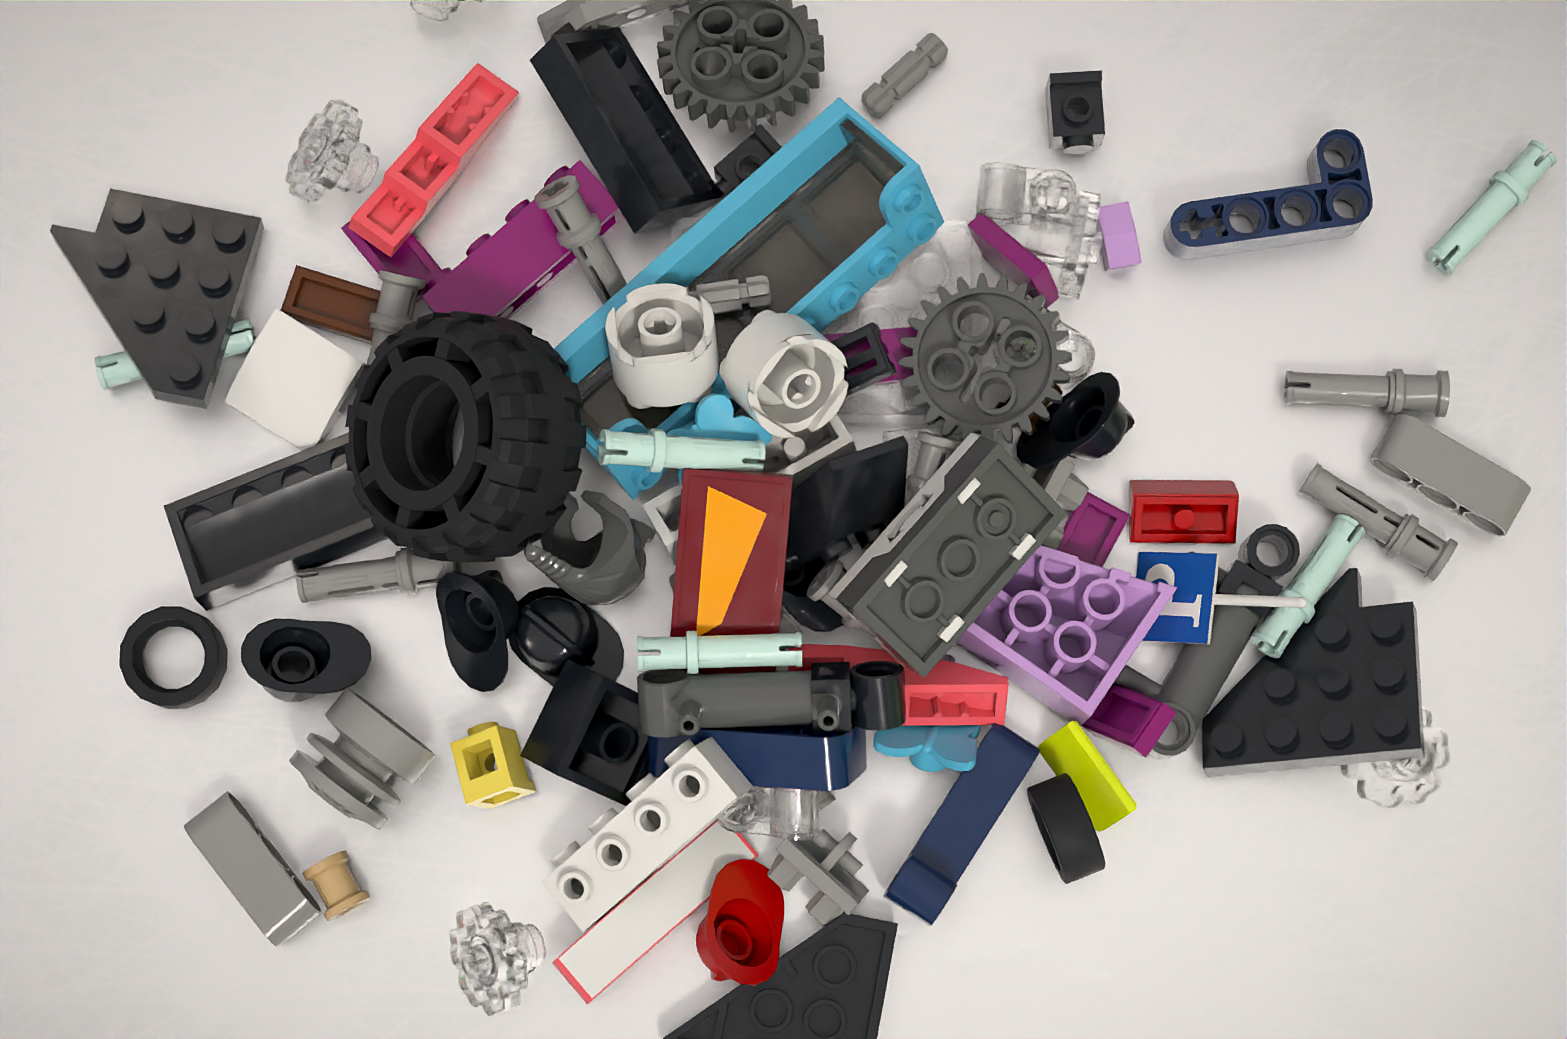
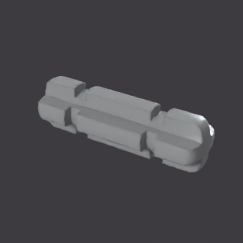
M934 33L927 34L916 44L915 52L912 50L908 51L881 76L880 84L874 82L862 93L861 102L872 115L881 117L893 106V99L900 100L929 74L927 72L929 67L935 68L947 57L948 48Z
M765 275L746 277V283L740 284L738 279L698 284L694 291H689L688 286H685L688 295L701 301L700 296L708 301L713 314L742 310L743 304H750V309L765 307L771 304L770 284Z

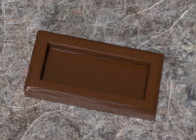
M296 265L280 311L302 324L371 345L374 328L370 327L371 322L368 321L370 314L375 313L377 310L381 291Z

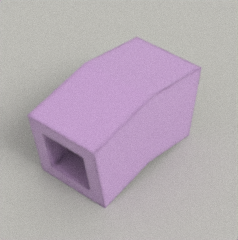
M1129 202L1097 207L1094 223L1105 271L1137 266L1142 263Z

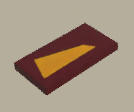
M683 468L670 637H686V631H697V636L779 633L793 475L757 471ZM776 666L698 668V674L776 671Z

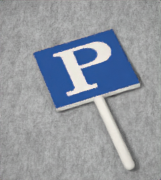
M1139 552L1136 578L1155 584L1162 582L1178 587L1142 641L1210 645L1214 605L1304 608L1307 605V600L1304 597L1216 594L1220 554Z

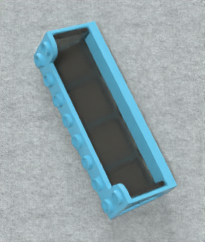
M840 97L837 98L554 348L568 365L569 371L565 375L569 376L571 381L577 383L583 400V407L579 408L581 425L587 426V451L599 463L598 445H605V442L599 440L602 429L648 434V431L652 428L663 429L666 434L670 430L684 428L689 422L695 420V410L699 402H687L671 407L651 406L646 409H638L632 407L627 402L626 396L617 387L612 372L605 324L611 309L614 307L616 312L627 302V294L637 288L652 284H677L683 287L688 286L689 291H694L698 284L738 279L740 284L746 283V277L767 276L771 290L770 305L750 309V304H743L742 310L713 314L719 355V369L721 362L727 356L736 337L762 311L772 310L776 313L794 314L807 321L821 333L841 314H845L853 309L860 297L879 280L890 276L906 256L919 245L928 242L934 236L936 230L945 223L920 165ZM718 371L717 377L711 385V393L725 395L732 403L734 415L740 406L728 393L725 382L721 379ZM601 465L632 500L644 490L653 487L660 480L662 474L669 469L663 468L660 473L648 472L645 466Z

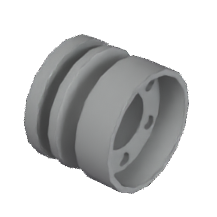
M346 687L325 714L327 720L340 733V736L335 742H332L323 736L310 733L306 740L323 755L321 760L318 762L304 752L297 750L289 759V762L301 773L308 783V787L328 804L349 818L352 817L366 822L376 829H380L388 818L371 803L374 796L376 795L392 807L397 808L401 800L386 783L389 777L393 774L415 784L437 756L382 711Z

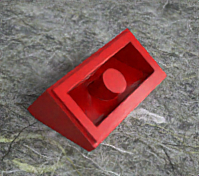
M1130 480V542L1236 543L1239 493L1235 483L1230 480Z

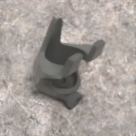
M585 490L581 494V498L600 514L603 530L586 541L576 540L571 531L570 522L579 510L577 499L569 493L564 501L566 511L555 526L549 527L540 537L542 548L526 543L524 555L527 561L531 562L545 576L579 602L586 605L614 604L629 596L645 578L646 554L644 547L646 543L652 542L656 532L645 523L631 519L624 508L610 500L603 493Z

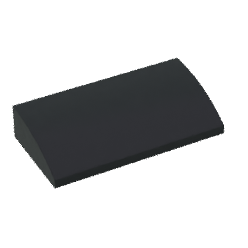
M620 27L555 35L530 59L531 64L634 234L675 222L716 204L722 199L713 186L715 184Z
M349 432L164 505L193 597L206 611L296 576L298 569L316 568L388 539V537H385L372 525V516H370L368 510L361 509L352 487L356 483L353 472L347 471L345 447H348Z

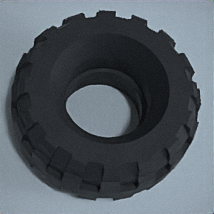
M452 311L451 313L433 312L417 318V321L404 325L395 335H389L375 349L374 354L376 358L372 364L364 365L354 386L357 388V393L353 405H349L345 424V427H349L348 447H345L347 471L353 472L356 485L352 488L361 509L369 511L370 516H372V525L385 537H388L396 546L412 548L413 555L430 560L445 562H493L497 557L514 556L525 549L526 543L532 544L538 541L542 533H545L549 527H554L566 511L564 501L569 492H575L582 474V469L578 468L581 448H586L587 426L581 425L579 408L583 407V400L578 384L572 382L571 378L565 375L569 371L567 363L548 341L532 335V328L514 320L467 311ZM461 407L464 436L460 456L454 467L452 435L456 416Z

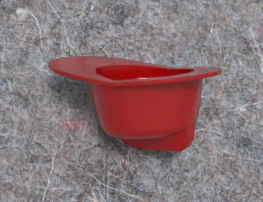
M739 859L727 863L716 874L707 915L699 924L695 938L697 952L703 964L711 971L710 976L712 980L721 982L732 979L739 984L755 986L767 981L776 971L784 921V896L781 888L768 877L769 869L755 860Z

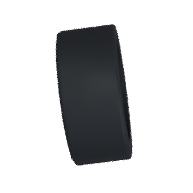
M161 606L142 614L127 629L120 645L119 666L127 686L140 699L166 709H187L204 702L219 688L227 670L228 650L221 632L208 618L181 606ZM168 627H183L192 631L201 640L205 651L204 665L199 676L191 684L179 689H165L156 685L147 676L143 665V652L148 641L158 631Z
M1063 773L1028 787L1027 795L1034 818L1061 879L1066 884H1069L1103 870L1106 863L1098 836L1086 806L1071 777L1067 773Z

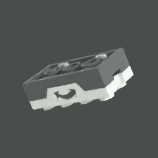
M971 432L828 595L853 619L865 625L876 636L874 639L898 663L925 678L1068 514L1000 443Z

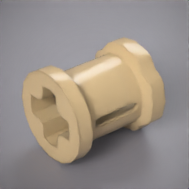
M346 850L323 859L302 873L306 881H313L327 908L324 916L327 921L348 913L371 898L368 891L360 890L346 863L350 858Z

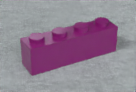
M581 160L570 169L568 166H562L546 180L544 187L559 178L569 175L575 176L580 183L577 191L590 213H596L601 221V231L599 234L603 238L625 219L609 191ZM525 199L509 211L505 217L507 223L491 236L489 233H486L476 239L466 251L468 257L453 270L447 267L438 272L428 282L426 286L428 291L422 298L432 313L467 311L510 319L576 262L577 258L571 249H565L564 246L558 243L556 239L558 230L546 209H540L534 200L530 202L528 199Z

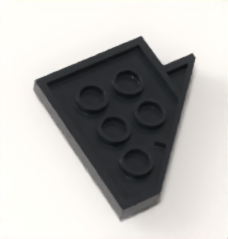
M110 188L95 232L52 224L50 233L53 240L154 398L207 409L264 230L262 218Z
M1349 568L1314 605V616L1309 623L1303 622L1283 650L1280 658L1265 655L1204 717L1202 721L1203 770L1207 777L1425 757L1417 610L1413 601L1362 607L1361 576L1358 568Z
M844 913L778 959L776 971L767 981L755 986L739 985L663 1039H877L898 923Z

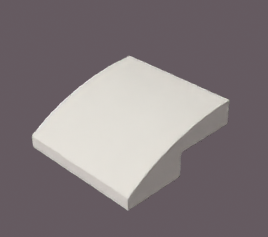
M275 308L247 354L224 402L303 451L325 441L342 415L339 408L355 386L366 364Z

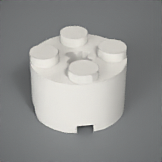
M668 283L643 286L627 294V302L616 312L613 307L608 313L605 330L614 381L632 407L646 409L651 406L671 407L687 402L696 403L700 402L703 397L711 394V385L719 371L714 315L708 301L700 296L701 301L688 295L686 287Z
M772 310L762 311L753 318L751 324L736 337L727 356L721 362L719 369L720 377L725 382L726 389L732 399L767 432L781 438H793L795 436L792 433L800 432L807 428L811 432L822 428L838 412L845 400L848 389V382L844 380V365L847 367V363L843 353L801 317L789 313H776Z

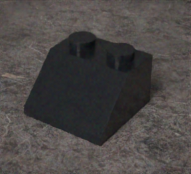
M904 435L828 461L791 492L787 540L800 564L822 557L825 564L830 563L834 559H839L853 550L852 545L859 543L862 550L869 548L904 509L909 447Z
M567 659L520 756L557 776L627 806L632 801L627 797L626 793L649 773L648 736L640 731L638 692Z

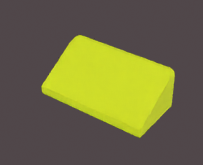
M1072 720L1039 744L1040 754L1055 775L1067 773L1071 777L1086 806L1093 826L1098 832L1106 830L1137 809L1136 802L1077 721L1074 722Z

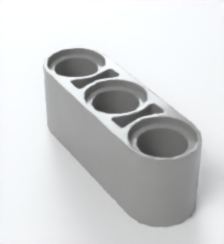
M1401 413L1395 415L1370 459V462L1381 472L1476 527L1497 536H1506L1531 491V487L1515 474L1426 423Z
M225 792L184 825L186 833L260 931L276 947L279 948L322 913L321 908L247 810L230 792Z

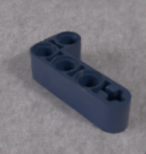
M1334 129L1324 134L1307 160L1308 185L1190 201L1181 204L1172 214L1164 230L1163 241L1166 249L1174 257L1181 260H1193L1338 239L1352 235L1369 216L1373 207L1365 154L1360 139L1354 133L1345 129ZM1335 150L1339 152L1345 159L1346 167L1335 168L1329 165L1325 160L1324 151ZM1341 199L1349 202L1354 208L1355 217L1344 218L1339 216L1334 210L1333 201ZM1293 207L1298 209L1303 215L1304 224L1294 226L1287 223L1283 219L1281 208ZM1242 214L1248 217L1252 222L1253 231L1250 233L1236 231L1231 226L1229 216ZM1215 218L1214 227H1209L1211 222ZM1184 223H1189L1192 231H1200L1196 239H1191L1189 231H1180Z
M853 723L852 731L813 733V725L703 728L690 736L680 735L666 738L648 736L649 773L656 778H659L670 768L664 760L681 744L690 739L694 745H697L711 736L753 786L834 791L848 787L867 768L866 729L858 728Z
M994 723L977 748L975 766L969 771L961 772L888 886L883 897L927 926H932L955 891L960 877L1026 776L1041 749L1006 726Z

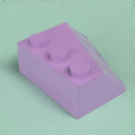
M1040 545L956 643L1003 676L1008 677L1010 681L1069 722L1072 720L1074 722L1077 721L1081 726L1091 717L1178 587L1162 582L1155 584L1132 577L1129 572L1113 567L1106 569L1080 561L1077 556Z

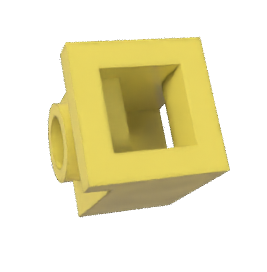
M485 722L467 730V737L450 743L466 805L492 809L536 792L534 781L529 780L523 757L520 756L521 748L516 730L499 726L498 722ZM495 761H496L498 770H495V769H494V762H495Z

